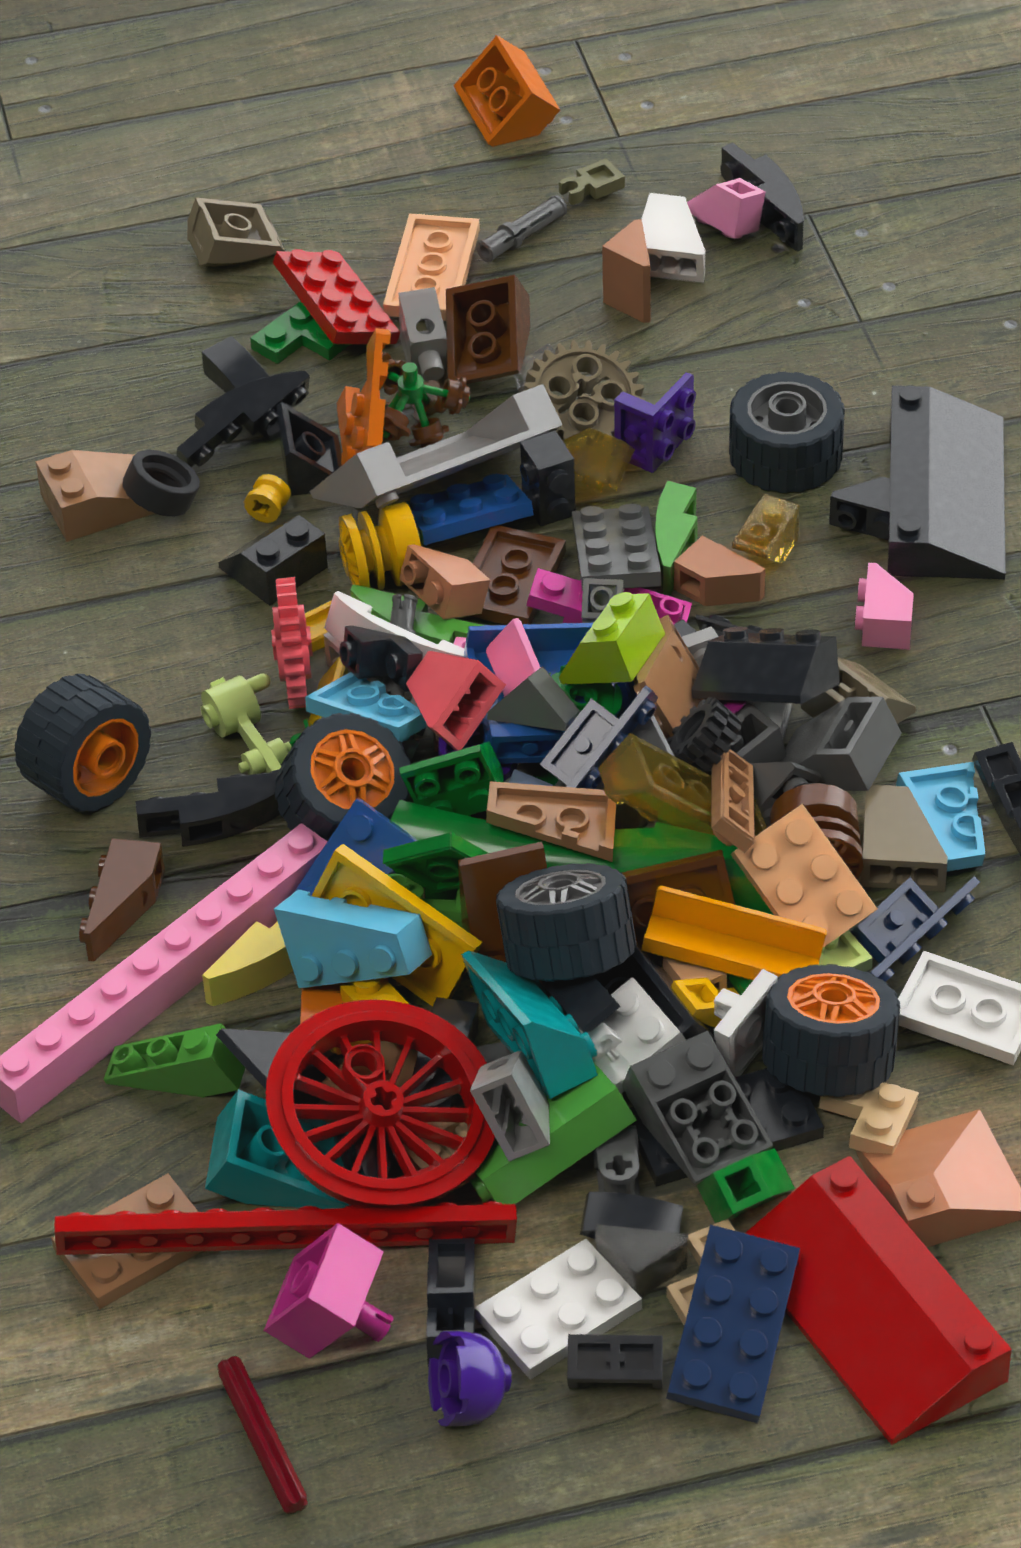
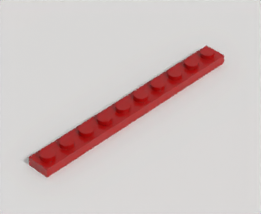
M489 1201L481 1205H457L444 1202L435 1206L413 1207L408 1204L375 1208L349 1205L337 1209H320L315 1206H304L297 1210H274L268 1207H259L252 1211H228L215 1208L206 1212L165 1210L160 1213L136 1214L132 1211H119L106 1215L74 1212L67 1216H55L56 1255L305 1249L337 1223L376 1247L429 1245V1239L475 1238V1244L515 1243L517 1211L516 1204H502L497 1201Z

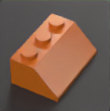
M498 35L453 85L486 142L492 147L538 136L560 111L559 106L526 53Z

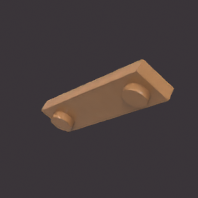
M730 749L727 753L724 752L720 756L721 760L718 764H712L711 828L715 836L727 846L735 845L745 853L755 843L753 766Z

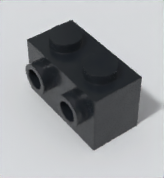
M556 431L521 441L520 473L522 491L531 500L533 516L542 527L572 517V511H576L574 457Z

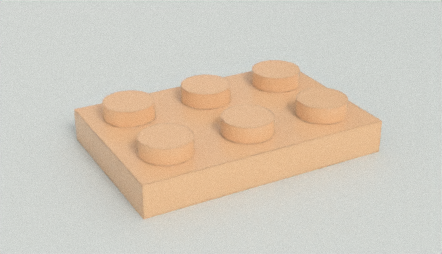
M803 804L756 835L755 843L745 853L738 848L731 854L775 916L827 930L823 948L878 909Z

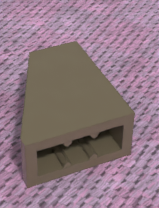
M872 785L869 791H866L862 851L864 868L861 872V886L897 889L911 877L923 891L945 892L948 857L909 787Z

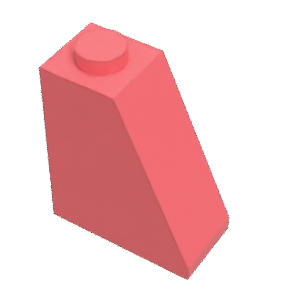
M434 651L426 653L406 682L428 727L455 751L463 749L506 686L479 660Z

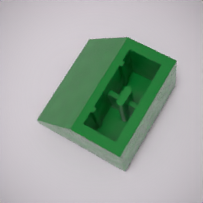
M490 742L399 768L400 775L414 803L465 816L487 811L490 781L504 782L502 766Z

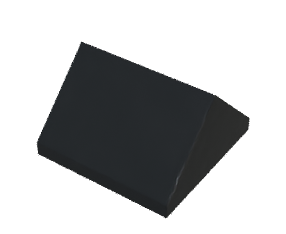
M281 402L277 405V416L287 485L291 496L311 494L310 491L342 466L339 438L336 433Z

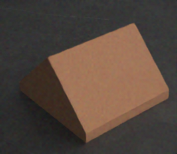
M642 219L632 221L602 246L603 303L643 323L651 322L650 261Z

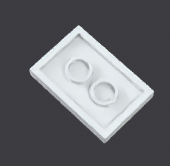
M923 951L898 998L900 1001L899 1026L1014 1065L1021 1051V984Z
M584 1239L476 1306L475 1318L531 1380L568 1356V1334L602 1335L642 1309V1298L587 1239Z

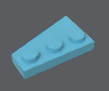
M352 672L305 697L306 712L324 718L337 713L360 714L362 717L378 721V724L384 728L387 727L400 742L408 740L410 736L426 728V722L417 706L401 695L387 694L386 685L380 681L370 682L367 678L358 679Z
M974 762L901 772L898 774L896 786H907L912 792L948 857L947 871L982 866L985 858L982 823L977 811L978 792L977 788L974 787L973 780L975 773Z

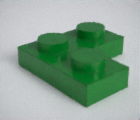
M301 301L250 338L251 349L276 364H279L302 346L330 361L351 345L333 344Z

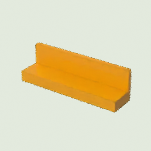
M659 886L652 915L645 933L642 951L754 980L762 969L779 977L799 967L803 968L808 965L819 964L827 930L670 887Z

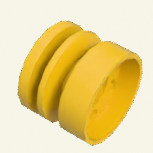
M406 502L379 508L378 526H374L367 511L358 513V527L351 514L340 516L339 549L344 570L351 584L370 588V578L374 589L384 590L385 571H389L396 586L405 585L400 580L407 546L413 544L421 546L416 523L409 505Z

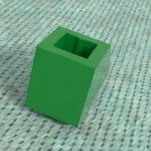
M775 1148L752 1154L719 1169L696 1185L715 1224L727 1219L732 1220L795 1189Z

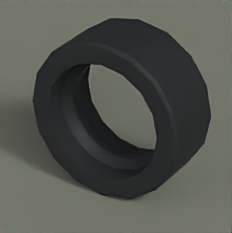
M148 449L138 451L133 456L123 477V488L129 498L147 511L161 516L175 517L184 515L189 510L199 489V478L186 462L176 456L163 451Z

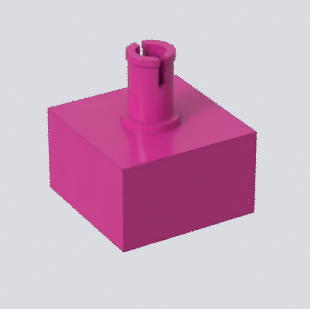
M337 1223L293 1257L263 1331L309 1359L353 1327L366 1333L376 1342L381 1341L391 1327L389 1324L393 1322V1316L384 1313L365 1301L384 1251Z

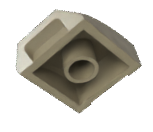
M195 198L187 220V241H190L199 261V266L220 267L239 265L271 257L276 254V251H285L274 225L261 204Z

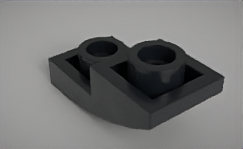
M589 1192L586 1195L580 1235L623 1248L628 1240L672 1253L678 1245L683 1206L639 1195L615 1192Z

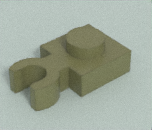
M607 158L578 169L577 177H566L559 181V193L564 195L569 192V203L571 205L582 202L585 196L589 194L596 200L625 188V176Z

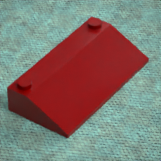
M850 1156L811 1175L745 1232L748 1235L800 1248L785 1312L891 1445L1008 1382L1012 1351L1010 1346Z

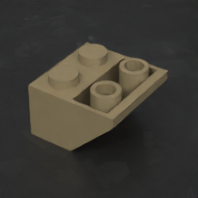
M838 657L840 685L801 704V709L815 718L847 697H883L897 724L916 712L914 704L863 666Z

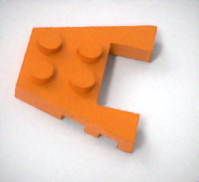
M376 328L367 344V381L361 392L360 388L345 386L337 401V414L342 444L341 465L346 463L355 454L382 444L386 400L380 399V389L388 376V363L382 362V351L385 345L390 344L391 330Z

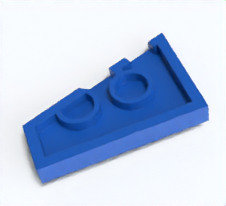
M356 799L295 891L298 889L309 891L311 896L334 851L342 844L385 874H394L396 871L383 864L384 849L418 840L362 799Z

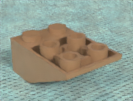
M669 615L660 618L665 635L634 678L635 685H633V688L638 695L645 686H648L658 696L657 701L654 703L657 705L654 716L665 738L668 739L674 735L672 733L673 729L679 727L682 723L680 721L684 715L687 717L690 714L689 710L693 706L698 707L699 702L703 699L692 698V688L699 666Z

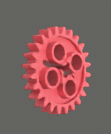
M295 577L276 579L278 607H272L274 630H271L274 660H278L280 682L286 681L289 709L306 708V679L312 678L310 657L313 656L310 626H306L304 604L298 605Z

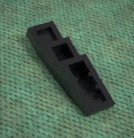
M1013 742L977 751L974 753L972 761L1006 832L1021 856V760Z

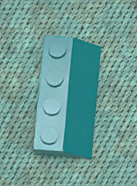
M472 951L461 954L487 1025L511 1053L521 1051L524 1054L543 1091L550 1099L598 1076L592 1059L598 1056L591 1037L587 1032L580 1033L571 1014L564 1016L560 1004L553 996L548 998L546 990L539 980H529L528 978L517 976L508 969L506 962Z

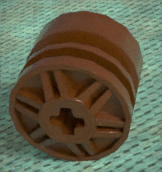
M814 783L790 789L775 800L770 811L771 825L803 804L855 878H859L864 865L856 801L847 791L835 785Z

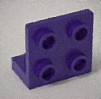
M686 372L655 405L623 391L614 399V448L616 458L654 473L663 462H667L672 457L674 450L684 440H688L692 436L696 426V422L693 419V404L696 399L694 375Z

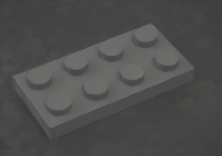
M625 504L616 509L588 506L582 508L581 511H572V526L582 591L583 578L624 580V588L661 586V570L648 506L641 507L638 504Z

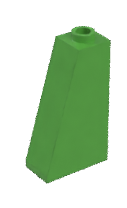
M595 1063L598 1076L551 1099L546 1095L549 1102V1146L508 1161L495 1137L487 1156L474 1172L476 1177L469 1181L484 1203L490 1199L502 1204L518 1203L636 1121L618 1088ZM520 1121V1123H519V1126H526V1125H527V1124L521 1123V1121Z

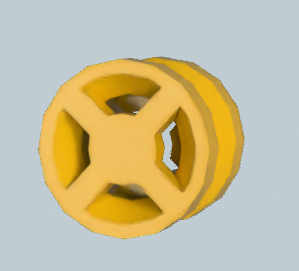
M261 475L255 481L253 490L246 496L244 507L247 513L254 519L264 523H272L278 519L282 507L287 504L291 496L290 489L282 479L275 475Z

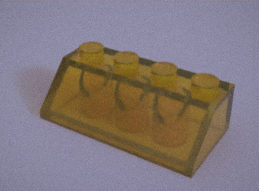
M631 733L598 768L604 783V792L616 804L623 805L625 803L637 809L644 818L650 821L658 820L662 823L715 835L711 828V775ZM754 799V835L756 836L767 829V826Z

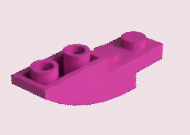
M538 568L526 606L564 617L562 623H582L583 591L581 581ZM641 587L624 588V592H630L631 594L650 593L659 619L669 615L673 624L682 619L687 623L692 603Z

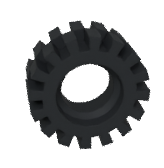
M708 697L707 700L703 699L699 702L698 707L693 706L689 710L690 714L687 717L684 715L680 720L682 722L680 726L673 729L672 733L674 735L667 740L679 764L678 766L691 777H695V775L697 777L701 776L704 771L707 773L712 769L713 763L718 764L721 760L720 756L730 750L729 744L735 742L738 737L736 733L741 729L739 725L741 720L715 697Z

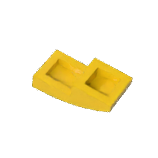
M708 977L673 981L671 985L672 990L690 1013L702 1023L716 1027L722 1019L714 1014V999L722 989H716ZM724 988V989H727V990H729V991H731V992H734V993H736V994H739V993L735 990V988Z

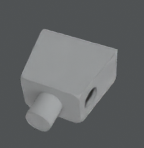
M435 287L398 293L400 341L407 363L412 362L417 365V372L419 375H422L424 380H439L447 369V338ZM425 320L427 330L418 332L416 325L418 322Z
M517 1051L480 1067L470 1091L508 1161L549 1146V1102L524 1054L521 1051ZM520 1121H521V1123H524V1124H527V1125H526V1126H519V1123H520Z

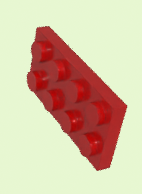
M300 249L276 251L273 265L333 344H368L376 328L391 330L390 344H397L400 335L399 329L339 252L333 250L306 252Z

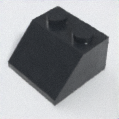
M297 515L276 524L219 561V568L270 606L277 602L276 579L295 577L296 588L328 568L325 533L302 516Z

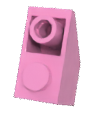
M739 178L714 185L688 201L687 204L691 214L697 217L696 219L699 222L719 229L728 238L738 239L743 235L758 231L766 192Z
M868 563L867 579L859 578L858 602H865L864 606H856L855 630H862V646L909 650L914 593L877 563Z

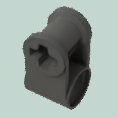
M629 1125L592 1151L599 1192H615L640 1196L636 1125Z

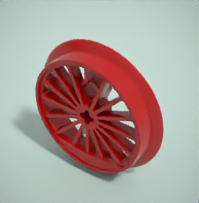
M358 1000L322 1010L302 1022L288 1035L276 1052L269 1069L266 1083V1107L271 1128L279 1145L298 1171L311 1184L327 1195L350 1205H362L366 1208L406 1204L415 1206L438 1197L460 1185L476 1171L487 1156L495 1139L490 1126L470 1091L480 1067L487 1064L484 1057L470 1039L454 1025L438 1015L414 1005L390 1000ZM369 1040L372 1043V1046L358 1044L352 1047L351 1042ZM380 1041L393 1042L404 1046L389 1081H386L385 1060L381 1053ZM338 1047L344 1056L342 1070L328 1060L323 1053ZM410 1050L419 1051L431 1059L400 1088L396 1086ZM312 1064L341 1090L304 1077L301 1074L308 1065ZM364 1066L370 1069L372 1074L366 1076L359 1075L352 1068ZM438 1068H442L453 1080L408 1096ZM297 1089L336 1105L294 1104L293 1090ZM457 1093L462 1096L465 1108L420 1107ZM298 1119H332L338 1121L304 1132ZM425 1122L466 1123L467 1135L466 1137H461ZM351 1131L325 1155L313 1145V1143ZM367 1133L351 1171L334 1163L336 1159ZM374 1136H376L378 1178L358 1174ZM417 1136L456 1151L451 1156L443 1159ZM386 1140L404 1176L387 1179ZM402 1143L429 1166L416 1171Z

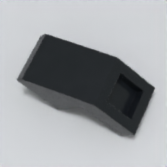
M345 626L344 641L341 642L339 647L342 664L358 679L389 676L405 692L410 691L406 682L423 658V652L404 636L357 626Z

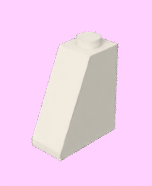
M650 193L642 216L650 261V277L704 283L705 249L685 197Z

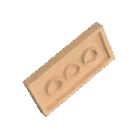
M409 213L383 303V310L388 316L399 317L398 293L435 287L442 319L446 321V289L466 284L480 231L479 219Z

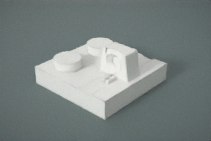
M764 969L760 971L742 995L723 988L714 999V1014L722 1019L714 1029V1039L717 1048L734 1077L743 1074L763 1047L767 993L778 982V976Z
M633 977L611 994L621 1007L588 1033L598 1056L592 1058L593 1062L618 1088L620 1093L624 1092L622 1083L631 1065L686 1041L682 1033Z

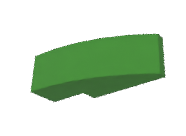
M667 481L660 496L655 525V543L661 570V589L663 594L671 595L674 590V561L697 541L698 526L696 488Z

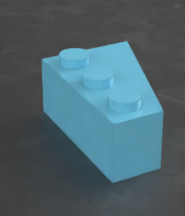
M299 889L274 908L299 988L409 975L432 955L420 914L372 904L368 907L347 903V899L333 897L331 900L310 896L309 891Z

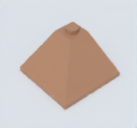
M980 1109L905 1130L893 1154L866 1153L855 1150L868 1178L926 1247L1021 1220V1187Z

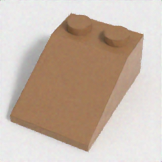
M70 450L36 461L41 496L66 542L154 514L137 505L127 496L123 488V477L134 456L133 454Z

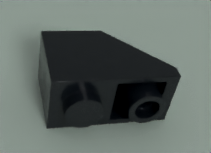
M880 477L833 491L830 496L829 525L888 540L890 478Z

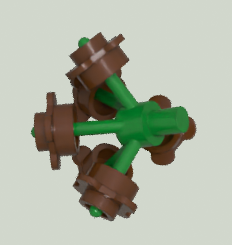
M383 352L382 362L388 363V376L382 388L388 395H393L397 392L391 403L385 402L383 438L395 441L399 440L401 436L409 437L412 431L414 438L408 441L409 446L420 444L421 448L442 441L443 434L450 430L449 426H441L439 418L428 419V417L435 413H444L447 409H449V414L451 415L459 414L461 408H466L470 400V387L466 386V377L456 378L455 380L448 378L442 389L435 380H429L427 383H424L422 376L417 372V365L415 363H406L403 360L395 361L391 359L390 354ZM406 404H411L414 409L413 417L418 421L411 426V431L407 428L409 419L402 413Z

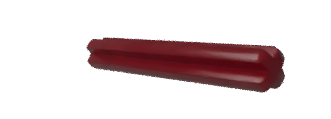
M231 1356L228 1359L221 1360L217 1366L219 1370L218 1375L283 1511L287 1514H293L298 1510H303L308 1504L307 1494L241 1358Z

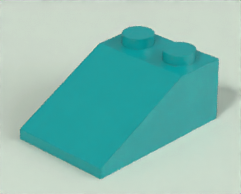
M238 1089L217 1117L205 1189L245 1204L296 1208L315 1206L320 1209H337L349 1206L350 1204L339 1201L319 1190L298 1171L279 1145L268 1118L266 1099ZM298 1119L304 1132L329 1124L319 1119ZM333 1137L313 1143L323 1155L336 1145ZM341 1157L334 1161V1163L344 1168Z

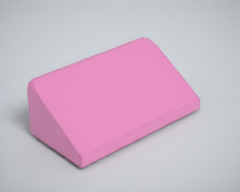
M519 618L512 619L486 649V654L495 675L506 684L502 690L504 697L541 668Z

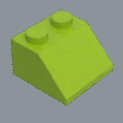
M623 592L614 595L610 599L559 676L561 684L632 682L665 635L650 593L631 594L630 592Z

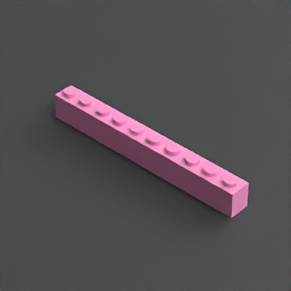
M299 824L0 1056V1107L19 1123H23L112 1053L115 1046L122 1045L202 982V975L256 921L268 928L272 927L277 922L274 908L294 893L328 841L304 824Z

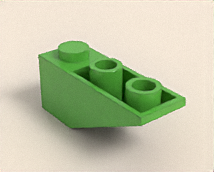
M220 1023L115 1046L103 1080L111 1085L207 1097L238 1090L245 1067L216 1036L221 1028L226 1029Z

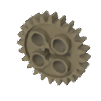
M572 340L569 350H566L560 343L556 346L555 354L546 349L542 360L535 359L532 370H528L526 383L523 391L541 384L544 385L562 422V426L555 431L566 447L570 443L575 444L577 454H580L583 445H588L592 454H596L598 444L600 443L607 451L611 449L614 440V402H608L604 398L614 400L623 391L645 401L641 397L644 385L636 384L639 373H628L631 362L627 360L619 363L617 361L619 351L613 352L610 356L605 354V344H602L597 351L592 350L590 340H587L584 349L579 348L575 340ZM579 372H586L591 376H584ZM551 391H557L562 393L563 395L558 396L553 394ZM576 417L585 418L588 422L579 421Z

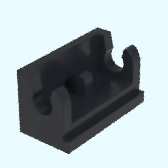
M568 1334V1388H578V1382L653 1383V1389L663 1388V1335Z

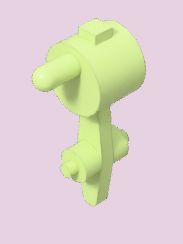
M264 673L247 680L241 675L227 681L222 677L211 682L210 688L201 694L203 706H201L200 710L206 725L210 729L213 728L222 738L235 732L240 733L250 749L241 754L242 762L238 764L240 772L244 773L247 771L249 775L279 770L281 768L280 764H282L292 748L289 742L283 743L280 738L266 743L253 725L261 720V711L255 693L268 688L271 683L270 677Z

